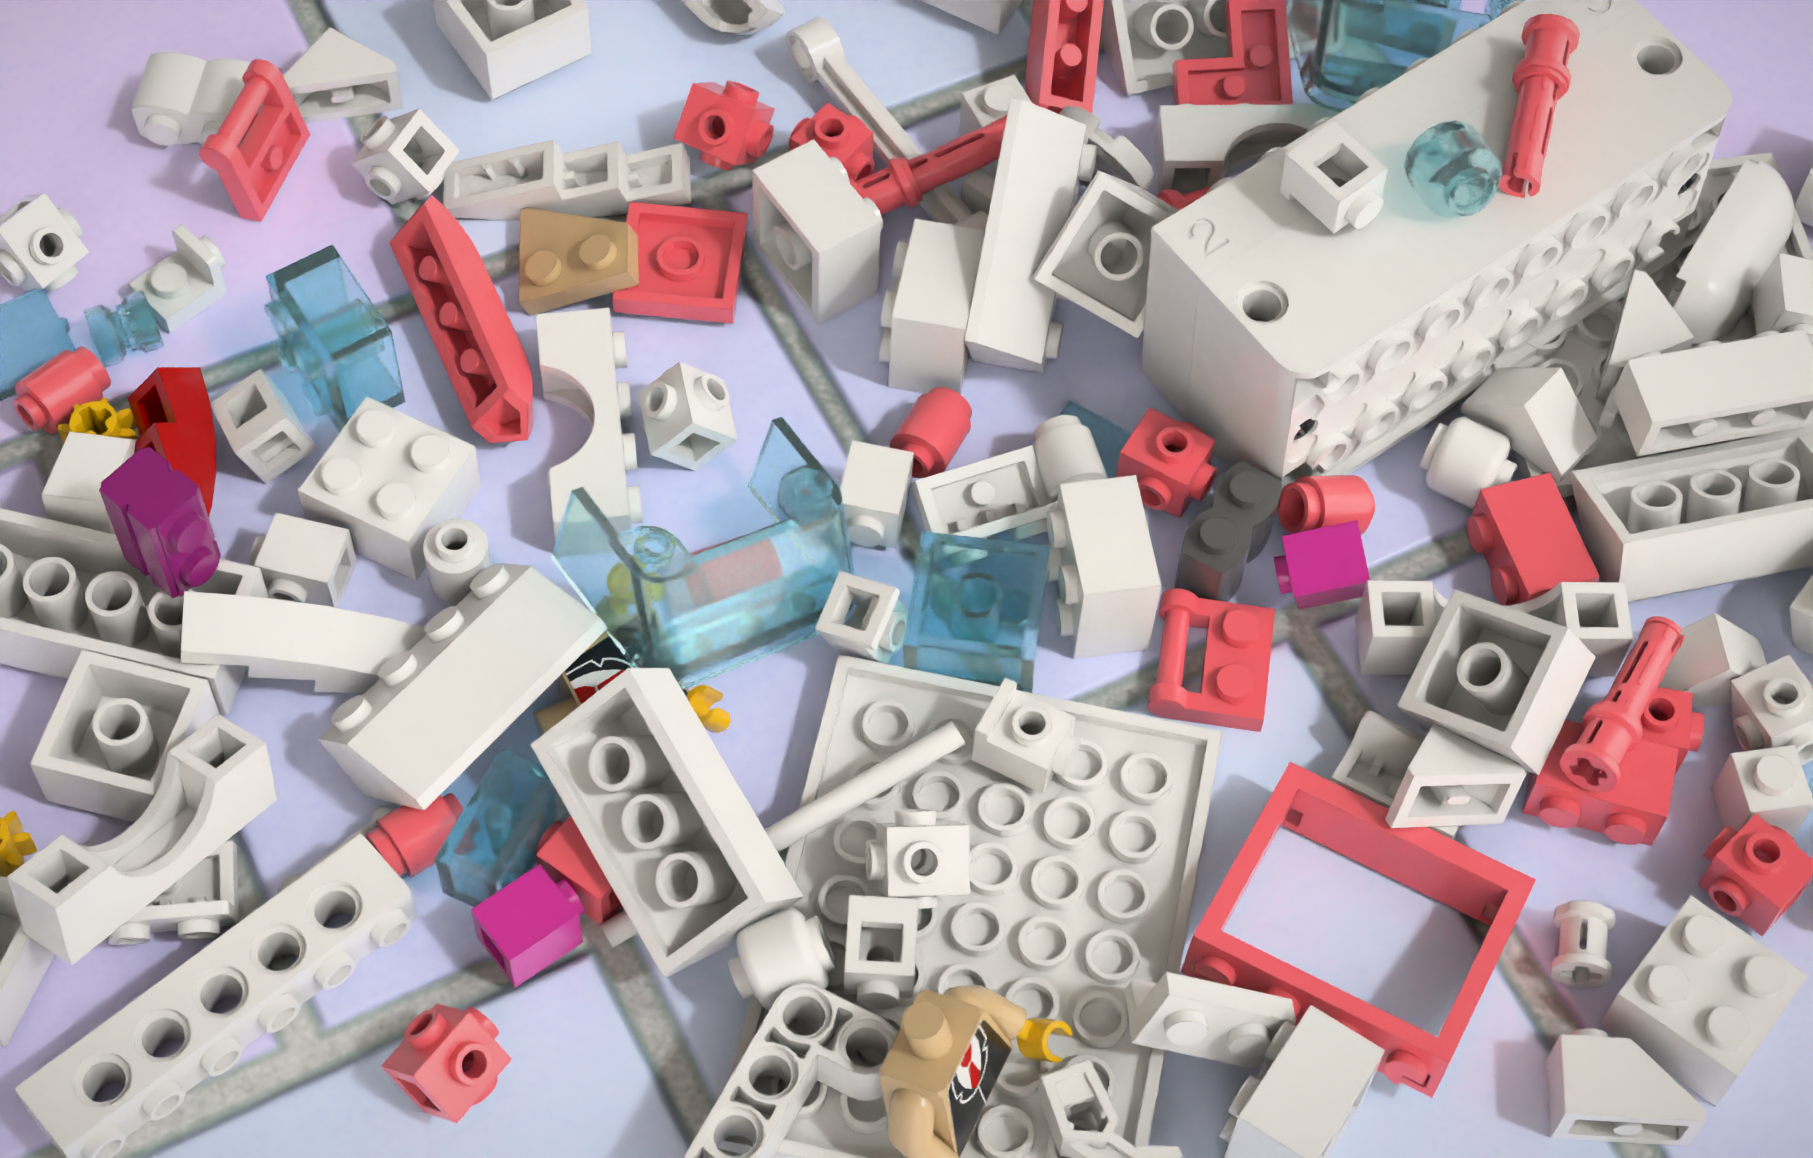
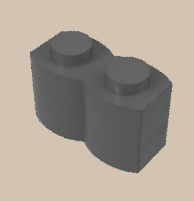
M1244 461L1236 463L1221 476L1215 487L1210 508L1200 513L1192 521L1185 533L1174 588L1189 590L1198 598L1229 602L1233 598L1241 584L1245 565L1263 551L1270 538L1282 490V481Z

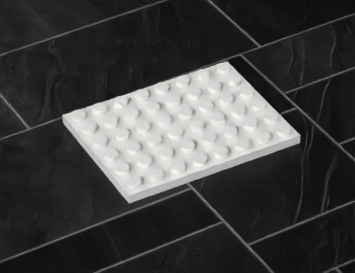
M838 654L799 809L951 721L957 727L965 744L789 846L785 865L804 896L789 908L798 910L807 919L814 916L818 917L836 958L837 968L828 971L829 982L826 991L881 1017L892 1025L896 1034H898L902 1026L903 1013L913 1004L919 992L930 990L943 995L950 987L966 985L983 986L1026 1010V1019L1037 1017L1060 1020L1070 1026L1072 1037L1058 1036L1051 1033L1048 1037L1049 1051L1053 1055L1062 1058V1061L1059 1063L1026 1058L1019 1051L1017 1037L1010 1040L1013 1048L960 1158H1070L1059 1156L1038 1097L1040 1079L1047 1074L1091 1060L1120 1118L1116 1134L1135 1147L1148 1146L1165 1050L1131 1042L1125 989L1133 979L1158 983L1166 972L1175 974L1180 972L1223 731L1021 691L1076 717L1073 737L1081 740L1078 753L1067 774L1063 777L1054 773L1042 794L972 761L975 729L1000 686ZM896 810H936V821H958L969 825L970 895L937 896V907L918 909L913 998L899 997V1004L889 1009L864 1007L857 1002V995L844 994L849 895L887 897L877 891V881H869L867 878L865 861L866 842L868 839H877L876 823H895ZM920 849L911 857V868L917 866L921 860ZM875 957L870 960L890 962L884 957ZM755 995L750 997L730 1077L769 1012L768 1009L760 1004ZM808 1018L797 1019L787 1026V1029L801 1036L812 1035L821 1028L820 1024ZM860 1049L849 1057L853 1063L861 1067H874L884 1060L882 1055L870 1049ZM768 1076L757 1080L752 1087L764 1095H777L783 1092L788 1084L781 1078ZM816 1081L773 1158L906 1157L890 1142L888 1136V1115L883 1096L876 1100L862 1101L851 1098ZM1091 1111L1068 1119V1122L1073 1123L1074 1130L1097 1131V1122ZM737 1135L722 1140L717 1148L745 1154L753 1148L754 1144L748 1138Z

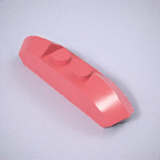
M1033 0L1025 75V92L1032 104L1057 114L1065 106L1069 105L1080 107L1090 113L1093 112L1104 0Z
M431 195L389 242L471 428L489 443L528 440L533 427L534 411L532 374L527 356L475 245L453 215Z

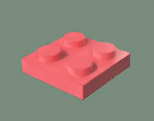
M629 202L626 223L638 235L639 285L613 292V311L616 313L733 324L748 232V213Z

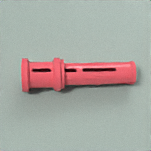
M1539 14L1531 17L1524 23L1521 38L1526 46L1523 60L1515 66L1512 82L1518 93V99L1509 133L1505 160L1498 180L1499 188L1511 196L1525 198L1527 180L1529 181L1527 193L1530 197L1535 196L1540 190L1542 168L1550 138L1557 100L1568 92L1571 81V74L1567 68L1569 54L1577 49L1580 37L1578 27L1571 20L1563 16Z
M1007 115L991 122L989 125L971 131L907 161L904 156L901 158L896 156L889 159V167L858 181L850 177V184L862 199L868 197L875 203L881 216L904 205L912 209L919 205L918 202L923 200V194L998 160Z
M1653 616L1646 619L1634 647L1625 659L1607 696H1605L1603 701L1590 706L1582 719L1584 729L1577 744L1566 748L1560 759L1562 771L1574 784L1585 790L1597 793L1608 792L1615 788L1621 776L1619 764L1626 751L1636 748L1643 735L1640 717L1665 675L1669 663L1685 639L1684 635H1680L1682 632L1681 627L1674 621L1661 616Z

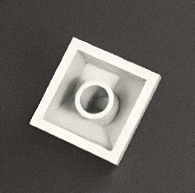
M1098 170L1038 266L1033 278L1138 338L1144 329L1151 229L1179 210L1139 186Z

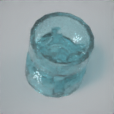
M143 290L125 295L121 304L115 305V312L111 313L110 309L102 304L83 310L90 333L105 368L123 362L127 354L126 348L130 347L132 352L140 350L146 354L164 348L157 323Z

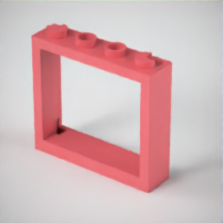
M1289 762L1193 934L1181 973L1197 979L1292 999L1296 1019L1294 1025L1296 1026L1310 1005L1384 1049L1385 1052L1377 1071L1385 1074L1390 1081L1398 1086L1401 1082L1433 1098L1536 879L1428 827L1391 828L1385 820L1389 811L1388 808ZM1281 825L1491 926L1438 1037L1223 932Z

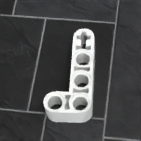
M798 984L784 990L769 1010L684 1158H773L816 1081L858 1100L867 1101L883 1096L879 1075L881 1066L897 1036L894 1028L881 1017L818 986ZM808 1018L820 1024L821 1028L812 1035L801 1036L787 1029V1026L797 1019ZM860 1049H870L882 1055L884 1060L874 1067H861L853 1063L849 1057ZM768 1076L781 1078L788 1084L787 1088L777 1095L761 1094L752 1086L757 1080ZM737 1135L748 1138L754 1144L753 1148L742 1156H729L717 1148L722 1140Z

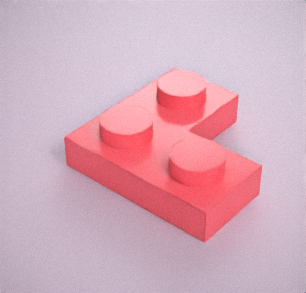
M1228 0L1225 4L1228 57L1175 60L1172 64L1175 105H1236L1240 103L1252 105H1293L1286 0Z

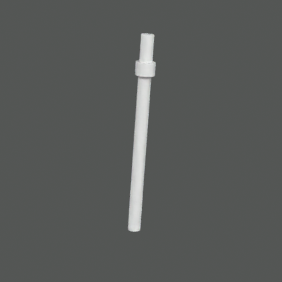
M951 721L764 830L777 852H780L963 746L965 742L957 727ZM625 910L600 924L613 948L638 934Z

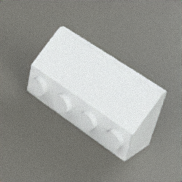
M1104 0L1100 40L1124 95L1172 86V64L1175 60L1228 57L1225 4L1228 0ZM1286 0L1290 59L1340 48L1333 0Z
M1010 98L964 341L973 362L1044 374L1047 358L1058 359L1062 343L1064 323L1054 322L1058 298L1069 299L1036 281L1033 275L1078 204L1076 202L1080 181L1091 182L1097 145L1087 144L1088 134L1085 124L1021 99Z
M1804 427L1572 471L1571 484L1585 544L1600 575L1599 580L1601 582L1625 583L1628 602L1642 601L1647 598L1687 590H1698L1707 586L1748 578H1759L1768 574L1804 567H1813V438Z
M506 563L493 564L481 571L470 583L472 591L460 603L442 610L426 624L424 629L426 635L412 649L396 654L380 668L378 672L380 679L364 695H358L347 700L333 713L331 717L333 724L318 740L365 797L425 810L608 627L600 617L534 567Z
M627 668L530 744L663 977L671 976L737 942V936L741 929L788 909L804 897L669 668Z

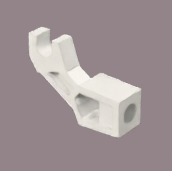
M1091 1060L1041 1077L1038 1097L1059 1156L1070 1158H1183L1179 1146L1135 1147L1116 1134L1120 1118ZM1091 1111L1097 1122V1131L1074 1130L1073 1123L1068 1122V1119Z

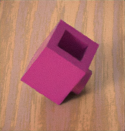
M1358 520L1282 536L1285 555L1273 557L1281 594L1293 592L1298 610L1363 596L1367 580H1370Z
M540 864L471 909L477 939L515 988L583 943L579 916L585 911L579 897L564 879L554 883Z

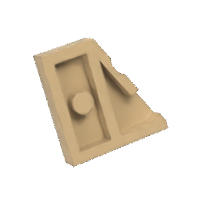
M532 208L520 210L519 304L530 316L639 285L638 235L628 223Z

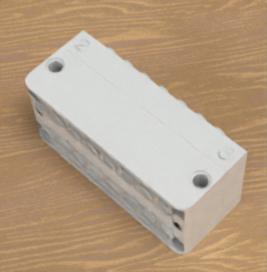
M1636 0L1514 1L1494 20L1477 30L1469 29L1464 31L1448 48L1429 59L1421 58L1415 61L1397 79L1382 88L1374 87L1367 90L1357 99L1354 105L1332 118L1324 117L1316 121L1303 136L1283 148L1275 147L1270 149L1252 167L1234 178L1226 177L1219 180L1204 196L1153 226L1151 229L1141 371L1188 423L1195 425L1205 435L1216 440L1214 452L1229 468L1240 461H1244L1282 481V489L1287 484L1294 483L1295 480L1302 476L1350 475L1470 397L1495 372L1493 364L1504 357L1507 368H1514L1536 354L1537 348L1530 346L1527 342L1533 340L1540 344L1553 343L1559 339L1562 332L1566 330L1567 333L1576 328L1577 323L1583 320L1584 323L1601 312L1606 305H1611L1624 297L1635 269L1646 272L1650 278H1653L1680 258L1684 240L1720 132L1732 103L1731 90L1713 70ZM1539 14H1554L1571 20L1580 32L1577 49L1569 54L1567 64L1571 74V81L1568 92L1557 100L1539 192L1535 196L1530 197L1527 193L1529 185L1527 180L1525 198L1511 196L1499 188L1498 180L1505 160L1509 133L1518 99V93L1512 82L1515 66L1523 60L1526 46L1521 38L1524 23L1531 17ZM1333 120L1388 168L1382 196L1384 202L1378 215L1363 228L1356 229L1352 224L1348 223L1336 233H1332L1296 198L1293 197L1287 200L1280 193L1285 153Z

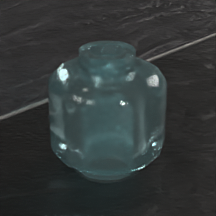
M1457 120L1441 122L1426 129L1413 142L1407 152L1404 164L1407 180L1424 204L1437 216L1449 219L1473 215L1485 208L1494 197L1502 176L1499 158L1483 137L1470 124Z

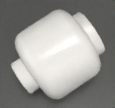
M1459 417L1452 421L1449 426L1439 423L1427 446L1419 468L1427 471L1426 484L1430 490L1474 509L1480 489L1509 483L1518 464L1507 460L1511 446L1510 440L1506 435L1469 418Z
M793 908L780 911L741 929L736 943L739 956L728 960L731 975L741 996L745 999L755 995L760 1004L768 1010L771 1009L775 1000L784 990L794 985L810 984L826 990L829 982L828 971L837 968L832 946L818 917L814 916L807 919L801 912Z

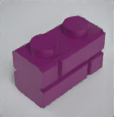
M151 447L139 449L101 482L99 491L124 559L144 576L150 575L152 582L172 599L179 596L182 597L184 591H189L192 587L201 586L212 577L220 563L221 554L217 542L214 540L215 535L200 488L195 482L180 470L176 469L173 471L171 463Z

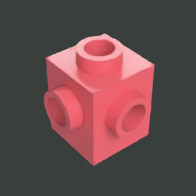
M727 80L725 86L716 82L692 83L673 138L700 150L699 159L719 169L731 171L733 166L756 163L757 157L760 158L765 154L774 133V127L770 122L775 108L757 101L760 92L735 81Z
M829 103L825 104L811 119H802L790 135V151L814 139L829 158L836 157L842 163L848 177H852L855 181L871 175L875 166L873 160L874 132L869 130L864 122L856 116L846 115Z
M1149 407L1120 451L1116 477L1136 475L1143 505L1153 510H1163L1180 519L1193 498L1200 502L1205 499L1215 481L1218 468L1212 466L1211 461L1216 440L1205 435L1198 427L1191 423L1178 422Z
M1755 814L1738 832L1728 825L1713 840L1703 854L1711 864L1698 885L1709 893L1712 902L1721 911L1730 916L1738 917L1763 937L1802 895L1813 879V859L1798 848L1795 840L1786 831L1779 827L1771 826Z
M436 1003L432 1009L420 1013L410 1022L404 1032V1040L381 1067L424 1113L458 1123L471 1106L480 1103L491 1094L497 1085V1076L512 1059L495 1041V1038L499 1035L497 1027L480 1011L470 1006L465 1010H460Z

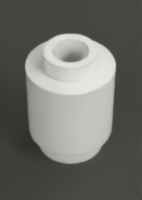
M1073 415L1056 416L1044 421L1035 429L1033 433L1035 441L1033 449L1050 503L1057 501L1060 484L1108 478L1092 433L1088 427L1081 424L1078 417Z
M453 518L435 525L425 537L423 552L431 588L440 599L452 606H456L472 591L470 588L472 580L481 571L492 565L487 535L475 522L463 518Z

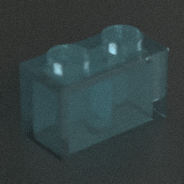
M500 748L435 857L443 894L475 907L534 867L537 861L536 848L542 835L554 822L561 820L566 811L565 804L542 765Z

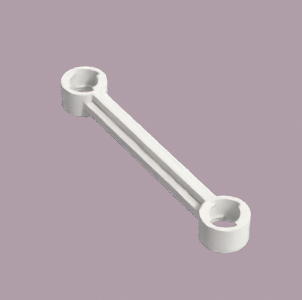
M818 16L787 31V50L798 73L808 83L813 84L819 81L846 115L856 116L864 122L869 130L874 132L873 148L888 166L889 159L896 156L898 158L904 156L907 161L923 154L845 60L840 39L826 19ZM948 183L923 194V200L918 202L934 222L981 230L986 229L988 214L983 211L972 213Z

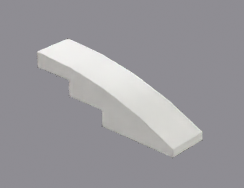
M555 139L453 161L444 172L443 206L454 218L520 220V210L526 208L586 217H601L627 214L629 202L668 206L691 203L690 155L683 143L626 154L620 142L615 141L563 153Z
M184 591L180 663L249 666L248 677L315 680V692L365 694L380 679L378 676L380 668L396 654L412 649L426 635V632L424 631L425 627L324 605L255 596Z

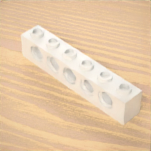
M362 833L358 834L20 1083L14 1090L28 1113L64 1158H113L124 1147L129 1135L149 1120H160L171 1114L183 1102L186 1092L209 1075L218 1076L229 1070L241 1058L244 1048L264 1033H274L286 1027L298 1015L301 1005L322 989L332 990L344 983L355 971L357 963L378 947H390L403 938L409 931L412 921L418 918L410 887ZM346 913L354 916L343 927L335 929L324 927L326 921L334 915ZM282 955H295L298 957L297 961L285 970L273 971L267 969L274 959ZM223 998H241L238 1006L230 1012L224 1014L211 1012L213 1006ZM172 1039L184 1041L181 1048L171 1056L164 1058L153 1056L157 1047L165 1041ZM111 1083L125 1084L124 1089L116 1098L107 1102L94 1101L97 1093L104 1086Z

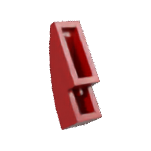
M157 367L127 398L140 438L135 442L134 454L141 448L151 447L171 463L173 471L178 469L195 482L200 488L209 516L216 479V437L211 404L201 368Z

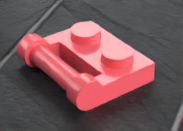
M254 59L250 62L242 77L245 84L218 132L207 136L199 150V157L208 167L217 171L240 218L262 222L309 138L310 132L280 70L268 61ZM262 103H263V106H262L261 110H260L259 113L256 115V113L258 112L260 106H261ZM248 127H249V130H248L246 136L244 137L242 143L240 144V146H239V148H238L237 146L239 145L241 139L243 138L245 132L247 131V129H248Z
M1173 588L1164 591L1160 596L1159 616L1164 620L1157 682L1149 689L1148 711L1155 716L1167 719L1261 732L1265 714L1275 609L1198 598L1193 592L1185 589ZM1189 626L1207 629L1200 693L1187 692L1182 687Z

